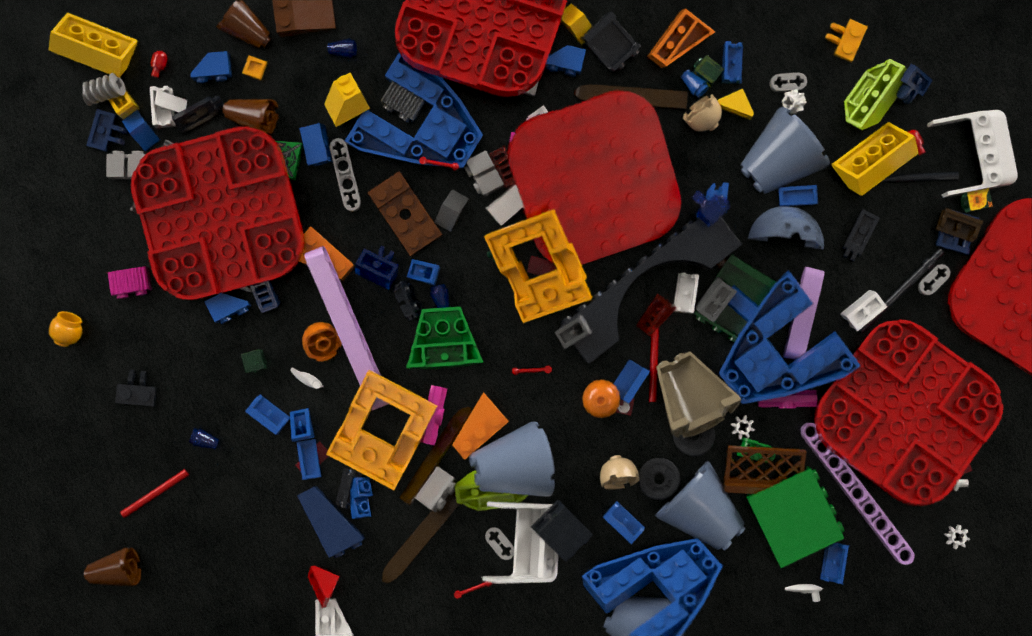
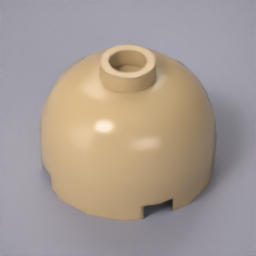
M713 94L710 95L711 98L705 96L695 102L690 107L692 111L689 114H684L683 119L693 130L712 131L719 125L718 121L721 118L722 109Z
M620 455L612 456L602 466L600 471L601 486H604L605 489L625 488L623 484L630 482V486L640 480L634 463L627 458H622Z

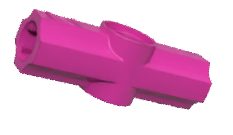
M431 385L428 401L437 405V408L420 441L422 443L435 445L439 425L441 426L444 414L443 407L448 390L446 388Z
M804 390L785 397L757 401L758 407H817L816 390Z

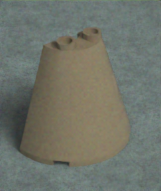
M691 352L678 354L674 358L675 361H663L656 366L670 429L675 437L680 435L684 438L691 437L716 426L725 419L726 413L728 411L732 413L741 401L739 395Z

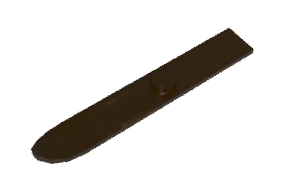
M584 85L574 91V95L577 98L587 101L592 97L607 92L623 90L643 97L652 107L687 109L688 92L605 85Z
M462 408L451 418L399 497L410 506L412 505L416 495L439 465V462L466 423L472 408Z
M455 492L447 496L445 499L447 503L441 511L437 510L436 513L434 511L429 513L388 562L382 574L384 583L396 580L460 505L457 503Z

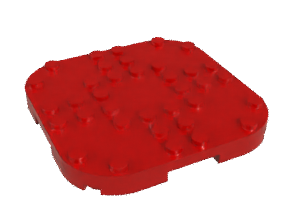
M405 0L395 26L397 49L403 59L418 70L494 95L504 97L517 96L532 89L540 80L568 0Z
M623 90L611 91L557 111H550L535 116L522 123L516 129L509 143L508 162L526 218L529 219L554 209L568 243L572 242L581 265L658 239L665 235L678 219L681 209V195L659 118L652 105L635 93ZM543 236L532 239L539 252L554 263Z
M235 127L190 141L160 147L143 156L136 170L133 171L131 191L137 214H140L149 248L147 253L152 272L158 284L175 297L187 300L199 299L266 282L288 274L298 264L304 249L303 229L283 153L277 142L267 133L250 127Z
M1026 198L1006 205L993 218L984 233V237L951 285L948 304L951 317L961 331L979 343L990 347L1032 376V198Z
M908 320L887 321L874 328L853 354L860 367L846 377L833 381L822 396L815 411V427L820 440L831 452L892 497L908 505L925 506L941 500L950 493L979 449L986 443L998 426L1003 414L1001 391L996 382L987 373L973 363L966 362L937 341V337L922 326Z

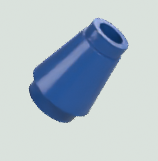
M687 70L681 76V79H683L693 96L696 95L699 98L709 88L707 81L690 70Z

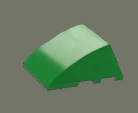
M461 307L422 309L406 368L438 369L465 367L484 363Z

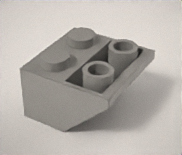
M437 466L415 498L436 513L437 510L441 511L446 505L447 501L445 499L447 496L455 492V485L458 481Z

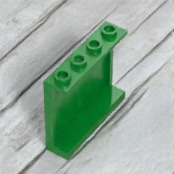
M809 466L806 467V470L756 494L746 495L781 568L844 539L842 533L845 530L841 522H836L834 517L836 511L833 505H828L825 499L828 497L825 488H820L817 482L820 480L819 475L815 469L812 470Z

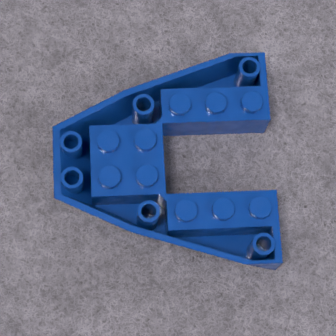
M398 53L385 74L386 80L391 83L392 81L423 99L427 105L432 107L430 113L413 138L367 110L361 113L345 139L346 144L360 151L420 164L419 159L425 157L427 160L450 164L458 163L459 168H463L483 134L461 99L442 77L412 67Z
M789 270L774 284L742 329L719 372V375L726 384L739 395L742 404L785 397L844 378L860 367L857 359L836 332L830 334L789 365H787L768 340L769 336L813 305L810 297Z
M697 538L651 547L599 564L584 574L582 580L583 586L606 614L653 581L669 599L671 604L632 631L629 636H681L704 604L722 565Z

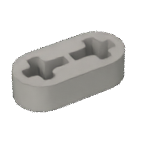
M802 73L777 74L770 81V87L775 92H790L794 89L800 91L807 84V78ZM796 77H799V80L803 81V83L797 87L796 83H790V81H795ZM779 78L780 82H787V84H782L778 88V85H774V82Z
M943 264L933 267L918 283V291L926 296L933 294L949 278L950 269ZM937 269H944V277L934 278L938 274ZM932 280L933 283L930 285L931 291H924L925 285L923 283L927 284Z
M489 528L485 535L489 545L501 559H511L514 556V546L499 528ZM490 532H498L497 537L501 542L497 543L495 539L490 540ZM501 544L506 548L511 547L509 556L501 554L503 551L500 547Z

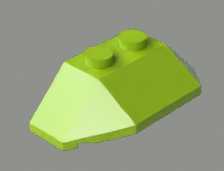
M888 59L885 63L866 70L844 101L846 122L861 130L878 124L897 98L899 87L903 84L901 79L906 71V67Z
M472 471L455 485L457 503L477 511L500 508L487 506V502H522L528 496L480 491L479 485L477 486L474 480V474H477V471Z

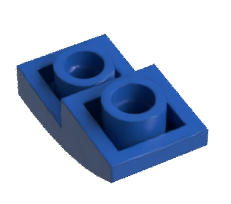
M369 477L352 479L350 492L352 519L368 518L371 516L368 497L373 496Z

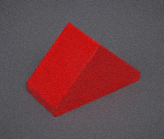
M314 565L310 568L308 579L321 607L326 608L337 585L339 576Z

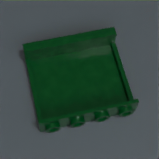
M731 253L715 279L719 277L731 287L735 285L758 306L777 282ZM729 305L724 308L714 323L699 313L697 309L694 311V314L697 315V320L704 324L709 322L713 325L712 329L720 334L723 332L730 335L728 338L733 342L736 341L738 335L747 324V321Z

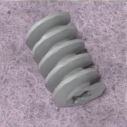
M111 73L109 76L105 75L103 78H96V81L92 79L90 82H83L82 96L88 106L122 96L126 92L123 81L114 73Z

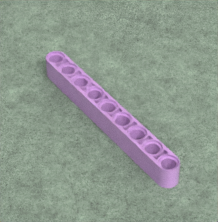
M322 246L305 253L306 262L357 380L361 385L368 370L380 375L326 248ZM376 398L371 410L378 409L389 403Z
M804 424L800 429L801 436L893 558L904 565L912 563L915 557L913 550L844 460L831 452L827 447L824 452H819L817 446L822 441L817 434L815 424ZM809 426H812L815 430L812 437L806 435V429ZM832 457L838 460V464L834 468L829 465ZM847 472L850 479L847 483H843L841 476ZM859 488L861 490V496L855 499L853 497V491L854 489ZM870 503L873 506V510L870 514H866L864 508ZM880 519H883L885 523L882 529L876 527V523ZM890 535L896 536V542L893 545L888 543ZM903 550L908 552V557L905 560L900 558V553Z

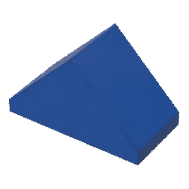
M138 110L122 121L130 135L145 152L160 141Z
M412 259L407 278L435 286L440 266Z
M309 409L290 412L292 442L314 438Z

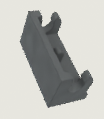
M717 277L695 308L714 323L737 291Z

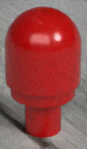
M156 51L152 55L150 67L153 70L151 76L158 78L160 70H164L166 67L167 55L165 52Z
M916 130L908 131V133L915 136L918 155L924 154L926 152L922 146L924 140L920 133Z

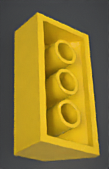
M67 13L50 32L49 51L105 73H114L120 78L129 65L138 40Z
M888 122L832 163V167L849 189L863 196L918 154L915 136Z

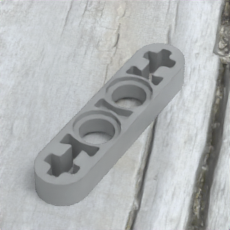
M336 138L330 143V152L344 207L348 211L354 212L360 208L361 199L347 144L343 139ZM336 143L344 145L341 148L342 155L346 154L347 157H339L338 151L334 150ZM340 161H347L348 169L340 171L338 163ZM344 180H352L353 186L351 189L346 190L343 188L342 183ZM356 192V194H352L353 199L357 200L354 208L347 205L350 202L349 195L344 196V193Z

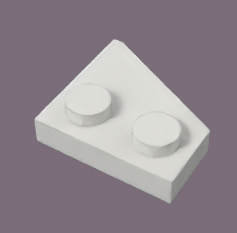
M316 599L315 636H353L336 599H330L326 608H322L319 600Z

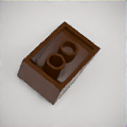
M272 0L276 31L279 37L336 29L332 0Z

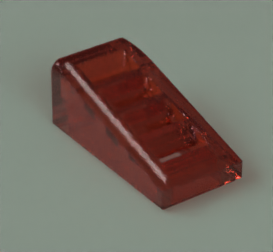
M505 146L489 153L488 155L504 187L507 188L515 184L513 177L505 179L507 175L511 174V170L503 174L501 170L509 167V162L500 167L497 165L506 159L508 160V151ZM504 153L505 156L495 161L494 157Z
M657 294L636 326L648 336H651L673 313L676 306L665 297Z

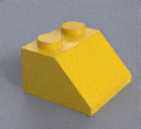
M351 73L333 81L324 105L336 127L370 109Z

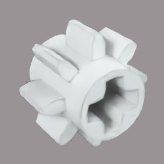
M798 89L784 93L783 106L790 110V114L804 110L803 106L806 103L804 93H798Z
M746 415L743 416L742 420L736 416L737 422L735 424L730 423L735 429L731 433H738V439H741L744 434L749 438L748 433L755 431L750 425L754 421H746ZM740 422H741L742 424H746V425H747V426L745 427V430H746L745 432L742 431V430H740V431L738 430V428L740 427V424H739Z
M957 525L956 529L949 526V533L944 534L948 537L946 544L953 543L954 549H957L958 545L965 548L964 543L966 540H970L966 536L968 530L964 529L961 531V525ZM955 533L960 534V535L958 536L959 541L954 540V539L956 538Z

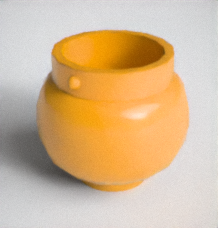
M58 312L49 325V335L54 340V343L63 347L76 343L82 335V319L70 312Z

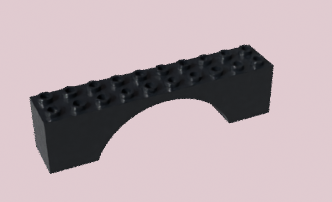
M707 208L696 216L697 221L693 222L691 220L681 228L683 232L680 234L675 232L666 240L667 244L665 246L662 244L658 245L651 251L652 256L649 258L644 256L636 263L638 267L634 270L630 267L622 273L620 281L613 280L605 287L607 291L603 294L599 291L591 298L592 302L589 305L584 303L576 309L577 314L571 317L568 315L560 322L562 325L560 328L582 315L592 333L575 342L572 346L586 364L592 362L620 340L617 330L619 306L626 290L638 276L654 267L668 263H686L708 271L742 245L714 208L710 211Z

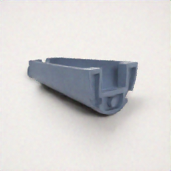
M780 107L740 165L742 173L747 178L750 176L755 181L753 185L760 193H769L779 187L823 170L830 165V160L827 155L823 156L824 148L815 135L795 114L790 116L788 114L790 112L789 109L785 107Z
M780 206L766 211L757 218L748 235V239L767 242L768 237L781 236L790 238L792 233H798L801 239L805 240L804 247L824 249L823 234L816 220L804 210L792 206Z
M535 421L529 422L471 453L469 460L471 467L476 468L477 474H474V480L476 485H479L480 491L547 497L553 494L555 483L554 480L551 481L552 473H554L553 459L547 437L542 428L538 429L539 423Z
M707 460L695 473L696 476L670 503L667 502L655 516L717 550L721 548L726 550L732 544L730 540L735 535L738 537L745 530L743 526L744 521L730 496L724 491V486L713 466Z
M631 596L613 609L611 618L607 616L603 627L606 628L605 631L611 636H629L632 631L666 608L671 602L666 598Z

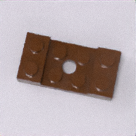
M400 171L368 192L411 257L432 241L443 236ZM404 209L411 212V217L407 220H403L400 217V213Z

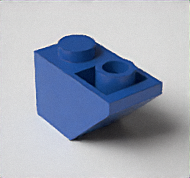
M569 45L563 47L548 57L545 66L546 70L551 72H557V70L565 71L566 75L573 77L576 74L580 75L586 49Z
M227 51L207 53L191 72V78L197 83H206L208 79L226 81L227 78L232 77L230 54Z
M224 293L204 301L214 322H220L221 324L230 321L231 316L236 313L239 316L248 312V307L252 306L248 301Z

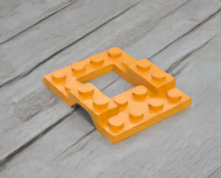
M554 209L484 236L499 271L508 278L514 291L515 306L523 323L591 300L592 295L585 282L586 274L572 242L568 243ZM543 236L557 270L529 279L522 261L518 262L512 246Z
M368 370L350 405L349 412L326 455L395 490L422 439L437 405ZM376 398L410 415L395 446L362 429Z

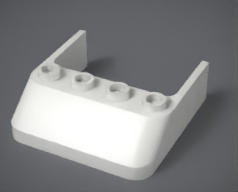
M978 111L936 119L928 123V127L970 120L979 157L983 183L979 186L948 191L942 194L943 198L987 188L1008 186L1017 180L1018 174L1007 120L1002 111Z
M487 502V506L516 508L517 515L513 573L510 576H483V581L494 583L552 582L555 580L558 572V554L531 528L553 504Z

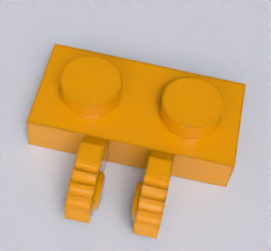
M852 19L849 20L846 28L832 23L830 28L843 35L841 39L833 34H827L825 38L838 45L834 53L835 56L852 62L867 30V26Z

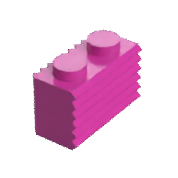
M143 266L107 272L111 295L117 296V299L127 298L130 293H136V296L146 295L148 290H152L149 267Z

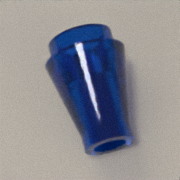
M350 38L328 43V54L352 57V55L357 53L356 41Z
M441 284L431 287L430 295L436 307H449L448 288H446V285Z
M194 428L189 443H192L193 446L215 450L219 439L201 428Z

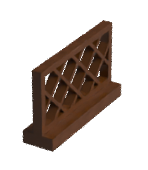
M728 446L723 480L724 491L727 493L756 494L787 479V475L794 470L798 474L804 471L806 450ZM732 452H740L743 457L735 461L732 458ZM754 453H760L763 457L755 463L750 456ZM774 454H779L782 459L774 464L770 457ZM793 455H800L801 459L796 464L789 460ZM747 459L752 466L744 471L740 464ZM767 460L771 467L763 471L759 465ZM786 461L791 467L783 473L778 467ZM736 467L741 472L737 477L729 476L730 471ZM756 468L761 474L756 478L750 477L748 474ZM773 470L780 474L776 479H771L768 476Z

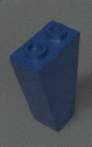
M317 486L297 495L329 558L334 556L336 559L345 554V549L351 547L353 550L362 545L361 541L365 539L363 534Z

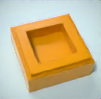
M248 56L242 73L261 80L267 62Z

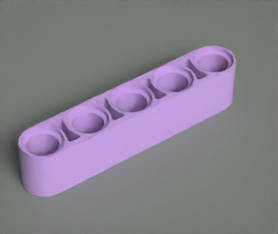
M806 266L803 270L800 285L812 300L813 305L791 320L783 353L784 358L796 360L806 353L824 278V271Z

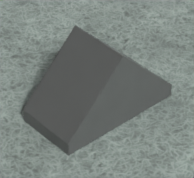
M452 190L443 202L434 223L451 232L469 198Z
M582 315L555 332L564 349L592 333Z

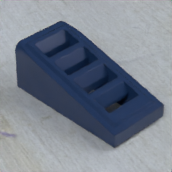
M270 280L250 285L261 313L279 306L280 299ZM264 284H265V286H266V287H263V288H261V289H258V288H257V287H259V286H261V285H264ZM265 292H268V293H269V294H267V295H265V296H261V294H263V293H265Z

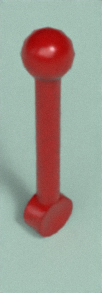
M425 157L419 159L422 165L428 163L450 167L453 170L459 169L458 163L427 160Z
M551 366L530 369H518L515 367L512 369L514 375L527 372L550 373L552 371Z
M485 581L466 590L455 591L454 596L458 599L463 594L484 586L490 587L492 582Z

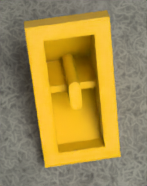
M570 4L565 8L561 22L582 45L584 42L580 37L592 25L585 14L574 5Z
M743 89L717 100L723 110L747 119L753 117L754 112Z
M127 91L124 95L109 100L115 112L122 119L140 109Z

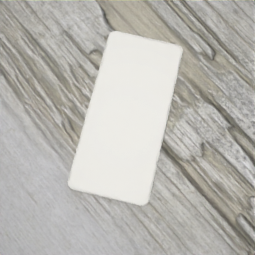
M157 90L155 105L179 113L186 109L187 100Z

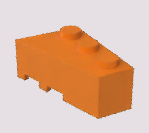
M685 8L679 12L647 57L661 68L666 67L715 33V31Z
M310 227L304 233V249L299 262L308 265L305 253L324 246L339 279L344 280L356 266Z
M484 392L452 444L464 459L469 457L471 453L509 422Z

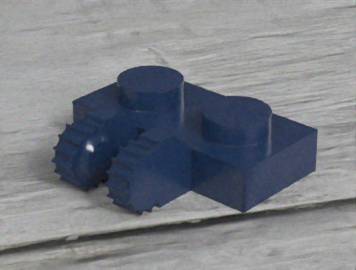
M910 64L901 79L905 85L899 87L897 97L905 104H910L917 94L923 97L933 80L917 66Z
M97 109L86 146L107 151L109 141L124 145L125 141L123 139L111 137L113 130L127 134L128 130L114 125L117 117L116 114Z

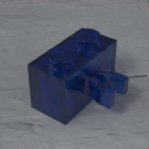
M698 191L692 197L702 207L695 215L709 228L730 207L728 205L729 201L721 194L718 196L715 193L708 200Z
M380 247L378 255L364 248L355 263V273L389 290L398 275V265L390 261L394 256V252L390 251L389 255L383 258L382 253L385 247Z

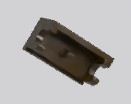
M946 208L942 210L935 230L972 243L974 239L976 240L983 221Z

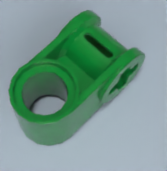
M741 438V446L748 447L749 444V447L773 448L769 445L758 443L755 440ZM740 452L737 453V456L743 457ZM754 453L750 458L758 461L762 456L760 453ZM776 454L770 457L771 461L774 460Z

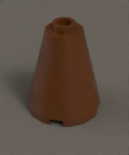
M236 0L223 16V20L216 26L219 30L257 48L261 45L265 47L271 39L269 37L270 32L243 0Z
M272 99L228 100L223 105L222 111L225 118L242 127L255 128L267 134L273 133L278 119V114H275V108H278V104Z
M124 548L88 564L84 570V577L91 584L137 585L141 578V568H137V562H140L137 552L133 548Z

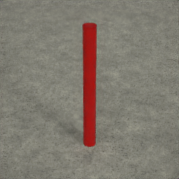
M651 325L649 402L657 401L656 366H658L659 325Z
M186 469L120 512L124 518L187 477L189 474Z

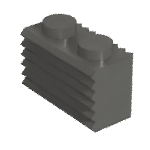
M393 81L381 99V103L384 104L382 108L390 113L393 111L400 114L399 118L406 123H409V121L414 123L426 104L423 99Z

